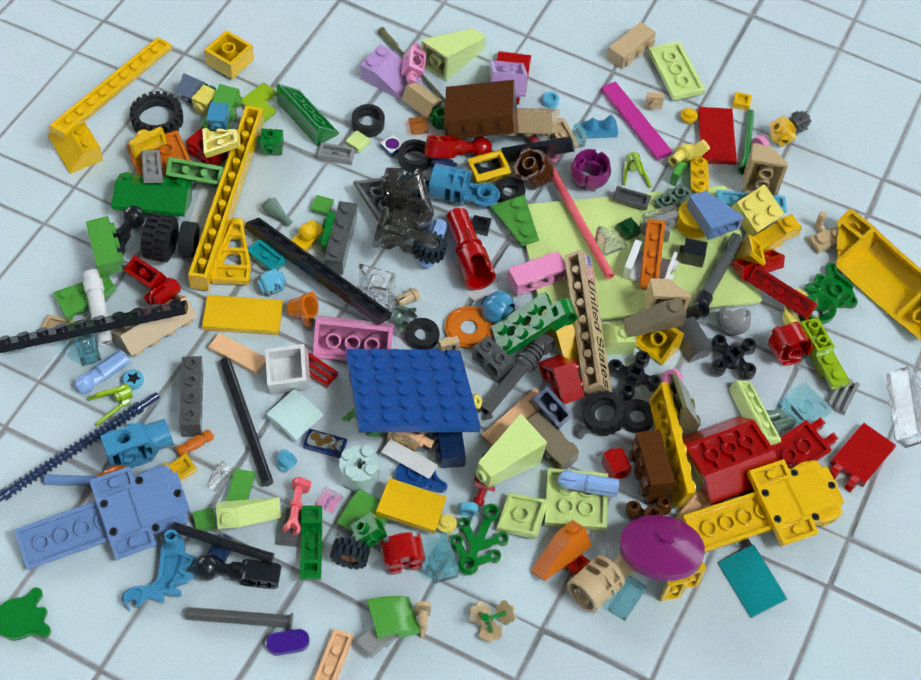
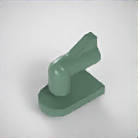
M397 304L395 309L398 312L391 319V323L395 324L394 326L399 333H402L408 325V322L402 320V318L407 316L416 319L417 315L415 312L417 309Z
M782 409L766 410L771 421L779 418V420L773 421L777 433L790 429L796 424V419L793 416H787Z

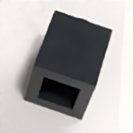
M686 238L684 245H680L678 255L682 256L681 263L702 268L708 242Z

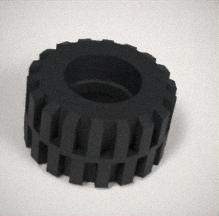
M154 212L150 214L145 222L141 236L142 257L164 263L171 259L176 249L179 234V225L176 217Z

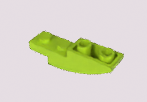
M819 318L802 321L800 325L813 344L810 357L820 378H825L831 390L849 386L850 379L833 351L835 346Z

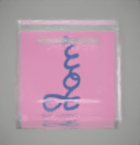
M325 486L315 501V505H322V509L333 514L343 499V494Z

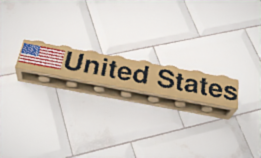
M580 249L565 255L570 298L578 316L574 326L583 389L589 395L598 393V391L612 392L592 258Z

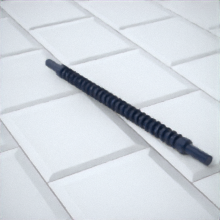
M155 392L141 402H135L132 404V408L128 407L127 411L123 410V414L118 413V417L114 416L113 420L109 419V423L104 422V426H99L98 430L94 429L93 433L89 432V436L84 435V439L79 438V442L75 441L73 446L70 444L68 449L64 448V452L59 451V455L55 454L53 459L49 458L50 461H44V465L39 464V468L34 467V471L30 470L28 475L24 474V478L19 477V481L14 480V484H9L8 488L3 487L0 489V502L4 499L9 500L12 498V494L16 495L18 490L22 491V487L27 488V484L32 485L33 480L37 481L38 477L42 478V475L47 474V471L52 472L53 467L57 468L58 464L62 465L63 461L67 462V458L72 459L73 454L77 455L78 451L82 452L83 448L87 449V445L92 446V442L96 443L98 438L101 440V435L112 429L116 430L117 426L121 427V423L126 424V420L130 421L131 417H136L135 414L143 413L146 407L160 399L159 395Z

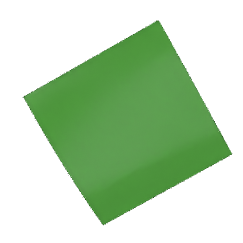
M359 488L337 523L353 532L351 524L360 517L370 512L376 515L380 499ZM376 515L382 520L383 525L386 526L389 519Z
M385 596L367 600L378 639L397 634L399 639L420 634L408 596Z

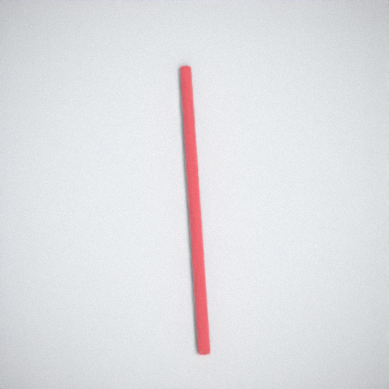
M533 133V136H528L531 143L540 141L535 133ZM554 167L553 184L605 278H613L614 273Z

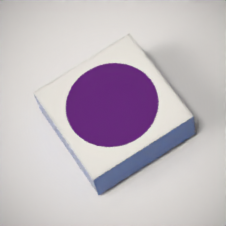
M393 134L380 142V147L392 157L399 152L402 142Z

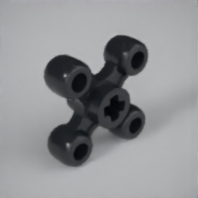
M721 334L715 335L711 341L712 349L721 352L723 358L712 362L711 373L716 377H720L727 368H737L743 379H753L756 374V366L750 362L747 363L744 360V356L754 353L756 349L755 340L745 338L740 346H729L725 336Z
M637 352L634 363L629 366H624L618 359L609 361V375L614 377L619 375L625 379V384L620 387L619 391L621 399L625 401L631 400L635 395V388L640 385H645L649 391L655 392L661 382H663L660 376H650L645 373L644 368L648 366L650 361L648 352Z

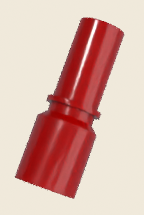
M460 207L452 209L447 213L446 221L456 246V260L465 285L471 290H481L489 287L495 281L496 274L487 250L482 246L481 240L476 235L468 211Z

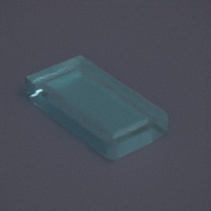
M629 576L625 581V585L619 590L607 610L626 621L646 591L647 586Z

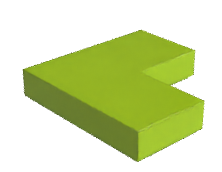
M263 82L242 98L241 106L244 109L245 106L263 108L265 123L276 114V109L267 103L276 96V91Z

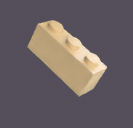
M639 22L608 48L607 60L620 69L631 65L635 58L640 57L646 49L654 45L656 32L642 22Z

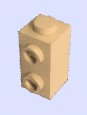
M418 82L407 85L404 88V94L401 99L425 118H429L430 112H433L436 107L440 108L442 104L440 98Z

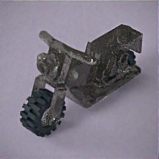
M386 167L384 176L381 177V187H383L384 199L387 201L388 207L382 208L372 246L378 248L380 245L383 249L387 250L400 246L403 252L415 255L416 259L420 258V262L424 260L425 264L429 262L431 264H435V262L437 264L440 263V260L442 261L445 256L448 243L446 238H442L443 235H437L436 231L431 233V230H429L434 217V210L429 196V180H426L421 168L416 169L411 175L409 172L405 175L403 174L404 168ZM389 212H392L389 225H385ZM414 239L413 245L406 243V240Z

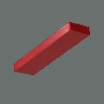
M757 265L746 280L807 320L818 306L816 302Z

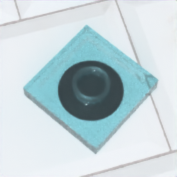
M807 383L782 399L777 405L779 409L784 410L787 416H793L796 419V426L805 420H808L811 424L820 417L824 419L833 411Z

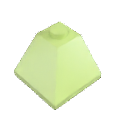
M601 321L606 355H633L636 337H628L623 321Z

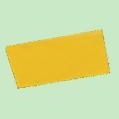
M207 295L202 329L279 335L283 300Z

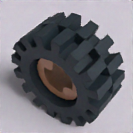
M339 537V539L336 538L334 540L330 558L333 562H336L335 564H341V567L345 568L347 566L348 569L353 567L355 570L363 569L368 562L370 547L366 543H362L361 540H355L356 538L353 537L352 539H349V537Z

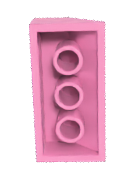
M319 315L315 323L313 355L317 358L346 361V349H392L395 324L382 323L377 325L372 321Z

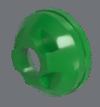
M813 293L808 295L809 299L818 304L814 311L822 314V317L819 318L821 323L826 324L832 321L837 312L835 302L825 294ZM811 315V316L809 317V319H813V318H817V317H814L813 315Z

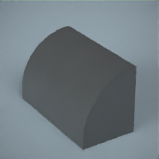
M694 316L686 319L684 326L676 327L684 333L680 350L688 363L709 356L712 344Z

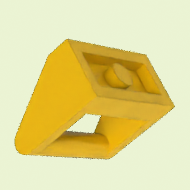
M501 150L466 159L468 168L472 171V180L475 184L490 183L503 177H508L511 174L509 165ZM495 158L499 159L501 168L478 174L474 164Z

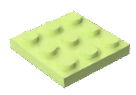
M548 468L546 485L548 505L545 511L544 526L564 527L567 523L574 520L584 526L586 530L606 531L608 496L572 489H562L557 482L558 475L566 469ZM571 470L577 473L608 477V473Z

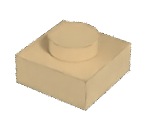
M647 92L644 103L645 109H662L664 93Z
M458 336L446 337L440 340L438 350H459L460 341Z

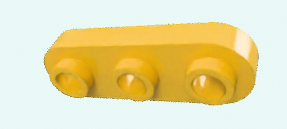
M702 157L692 159L690 163V191L693 194L703 191L708 192V162Z

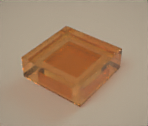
M424 116L409 118L411 135L428 133V124Z

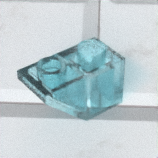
M94 334L74 338L82 366L101 361Z

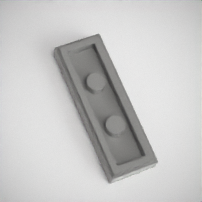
M142 150L144 183H163L160 150Z

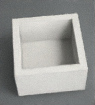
M304 344L265 349L267 386L272 394L291 392L293 389L296 391L311 389L308 352Z

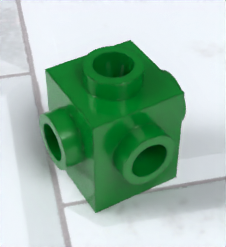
M262 128L261 136L258 135L257 146H260L261 154L282 155L284 144L283 130Z
M372 512L360 517L351 524L353 530L352 537L356 538L355 540L357 541L361 540L362 543H366L369 547L375 546L379 541L387 537L382 520Z

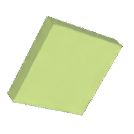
M508 493L496 528L497 531L537 539L548 505L547 500Z

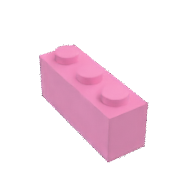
M559 251L548 253L544 257L532 259L527 263L515 265L508 269L507 281L518 297L567 279L566 263Z

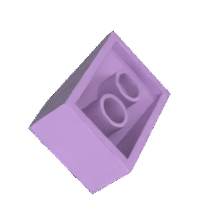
M379 45L360 65L361 80L399 100L403 97L404 88L409 85L406 76L401 75L403 60L394 51L382 45ZM419 77L416 82L420 83L422 78Z
M490 60V82L515 80L516 98L521 97V95L525 96L528 74L524 64Z

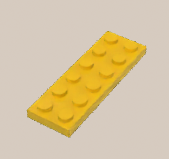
M661 382L649 399L655 429H660L675 479V485L671 493L674 509H680L695 494L696 485L691 477V464L686 456L687 447L682 439V427L679 425L678 410L673 402V390L670 389L669 382Z

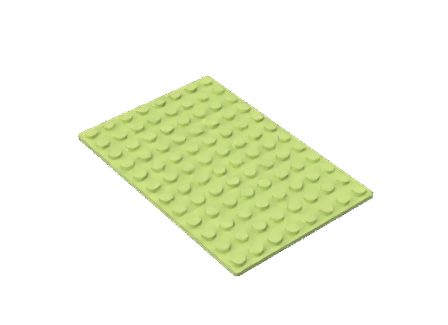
M726 186L709 187L708 190L713 196H715L716 190L728 191ZM665 191L644 193L651 195L647 210L614 202L612 200L613 196L573 200L614 273V277L611 279L605 278L563 201L528 204L539 238L538 242L526 245L529 260L538 259L548 253L559 251L565 261V255L581 249L592 258L601 320L627 318L644 310L643 299L647 290L639 289V283L624 279L622 276L635 239L642 241L640 250L643 251L645 236L641 233L626 241L615 228L616 224L631 217L642 229L643 223L647 219L665 214L654 202ZM676 226L670 229L668 242H663L662 257L671 260L674 252L678 253L676 260L679 263L676 272L672 271L671 273L674 275L672 281L691 294L688 305L692 304L698 291L703 289L725 249L724 246L731 234L735 232L742 236L740 229L710 240L706 236L694 239L708 242L702 268L681 263L682 256L678 255L680 245H684L687 237L682 235ZM734 257L731 262L736 261V260H740V259ZM730 263L713 294V301L709 309L721 308L722 306L734 307L760 304L762 297L757 287L739 278ZM568 277L565 280L537 289V296L546 292L552 304L563 298L571 299ZM545 309L541 315H545L547 309Z

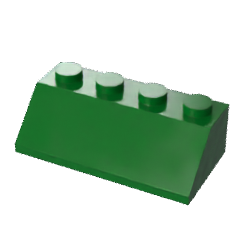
M120 173L115 181L111 209L124 210L130 205H136L144 213L154 212L185 217L192 202V181L183 178L170 179L162 176L163 183H144L143 174Z

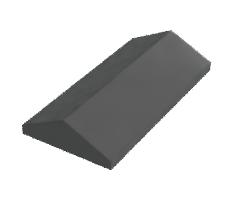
M384 178L353 182L386 235L401 239L417 231L418 228Z

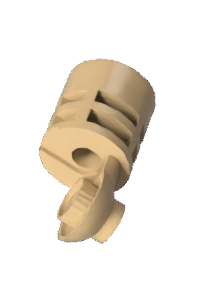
M620 552L613 562L605 556L597 555L567 582V588L577 604L587 612L595 613L625 585V579L628 576L639 573L624 561Z

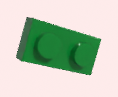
M328 212L327 219H323L322 229H324L323 235L319 236L318 241L322 253H326L335 213Z

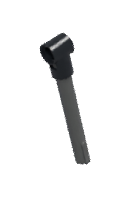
M734 232L729 237L724 246L725 249L703 289L698 291L692 304L688 305L686 310L687 319L694 316L696 320H699L709 315V306L713 301V294L743 243V237L740 234Z

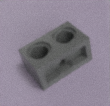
M489 336L473 346L472 359L497 383H500L513 368L514 360Z

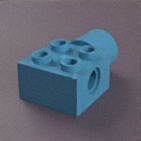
M165 419L147 425L141 422L131 423L121 429L111 430L100 436L110 467L122 465L130 466L133 469L152 462L159 450L174 445Z

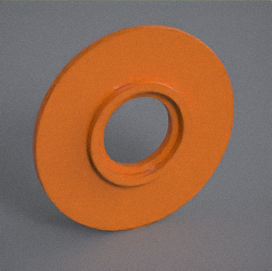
M472 306L460 307L447 316L445 333L447 337L458 336L460 347L473 348L474 345L485 337H492L493 331L491 326H493V323L488 322L483 317L482 309ZM465 321H473L477 324L478 328L476 332L467 334L461 330V324Z

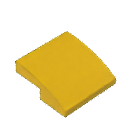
M704 562L693 575L681 580L667 581L660 596V601L681 598L685 589L698 587L706 572Z

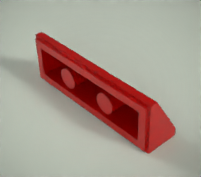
M771 249L763 252L766 262L763 266L741 259L731 262V266L739 278L745 281L756 265L768 273L783 268L785 255Z

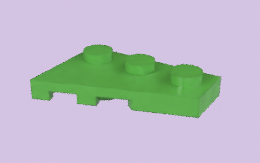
M525 195L490 206L491 210L500 218V221L505 224L521 246L539 241Z
M109 275L100 277L104 286V298L115 292V286ZM83 282L53 292L54 298L67 323L73 320V316L78 313H84L87 311V307H89Z

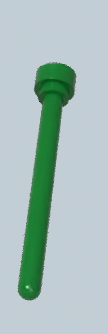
M752 109L747 112L743 159L738 164V172L742 175L744 174L751 151L754 111Z

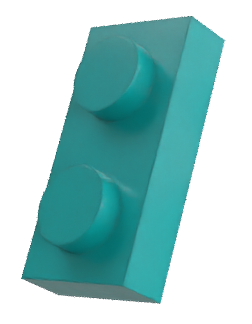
M260 239L248 248L249 256L268 271L271 269L278 271L286 264V259Z

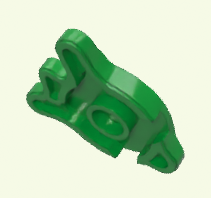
M834 263L826 265V276L818 273L815 275L814 282L808 283L804 287V292H807V294L821 293L829 296L835 302L837 308L852 309L858 304V299L853 291V284L838 273Z
M35 587L27 595L12 598L0 605V636L9 638L11 641L22 640L29 636H40L42 638L50 636L51 629L45 623L48 611L45 607H37L43 597V592L40 588Z

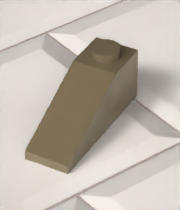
M681 298L663 301L623 319V323L628 337L684 326L687 314Z

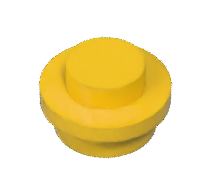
M685 108L681 111L680 116L685 124H692L697 120L698 113L692 108Z

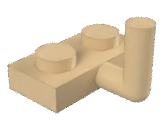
M824 211L819 212L815 222V227L819 233L810 236L808 239L817 254L837 247L838 227L829 230L825 229L823 222L826 213Z

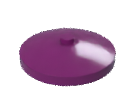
M661 515L644 516L631 521L623 529L619 544L622 558L633 570L646 577L661 581L681 580L693 575L701 567L705 554L703 540L691 526L678 519Z

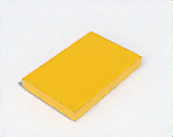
M389 478L376 510V515L435 534L447 497Z

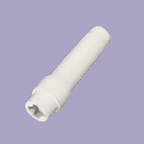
M87 270L83 272V286L88 298L91 318L93 319L100 315L107 317L108 313L103 293L102 278H100L98 270ZM111 330L95 333L98 346H107L113 343Z

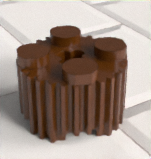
M529 148L527 150L524 149L523 152L521 151L520 158L515 162L516 164L513 169L515 175L525 186L535 190L540 188V186L543 187L544 184L546 185V182L553 180V163L543 151Z

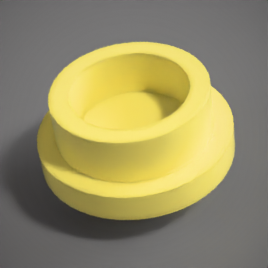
M450 514L441 515L437 529L443 534L452 533L457 527L456 518Z

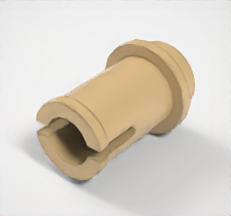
M409 288V291L395 297V301L397 304L405 306L413 301L417 302L420 294L416 288Z

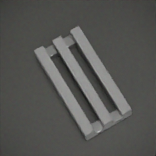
M321 142L317 159L352 165L356 148Z
M850 379L849 386H845L836 406L832 403L840 388L835 389L826 407L845 415L860 383L856 382L855 384ZM849 387L853 388L844 408H839Z

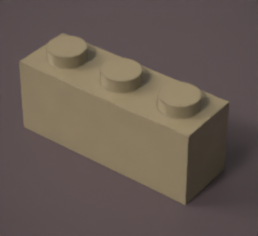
M537 412L527 419L547 441L542 458L555 469H568L577 461L579 455L577 446L569 442L564 437V434L559 429L553 427L546 417Z

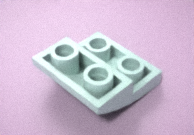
M295 389L266 414L269 420L278 429L282 428L294 442L324 415L312 402Z

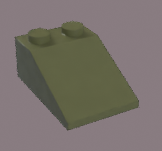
M672 374L669 385L674 393L673 402L678 410V422L682 427L683 437L697 432L701 421L699 415L695 413L694 399L690 397L689 391L678 375Z

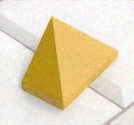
M748 234L735 258L762 266L765 265L762 244Z

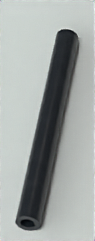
M174 522L171 530H175L180 535L258 560L272 563L275 553L178 522Z

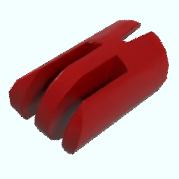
M169 277L145 295L144 301L150 306L157 303L164 305L181 292V286L176 279Z

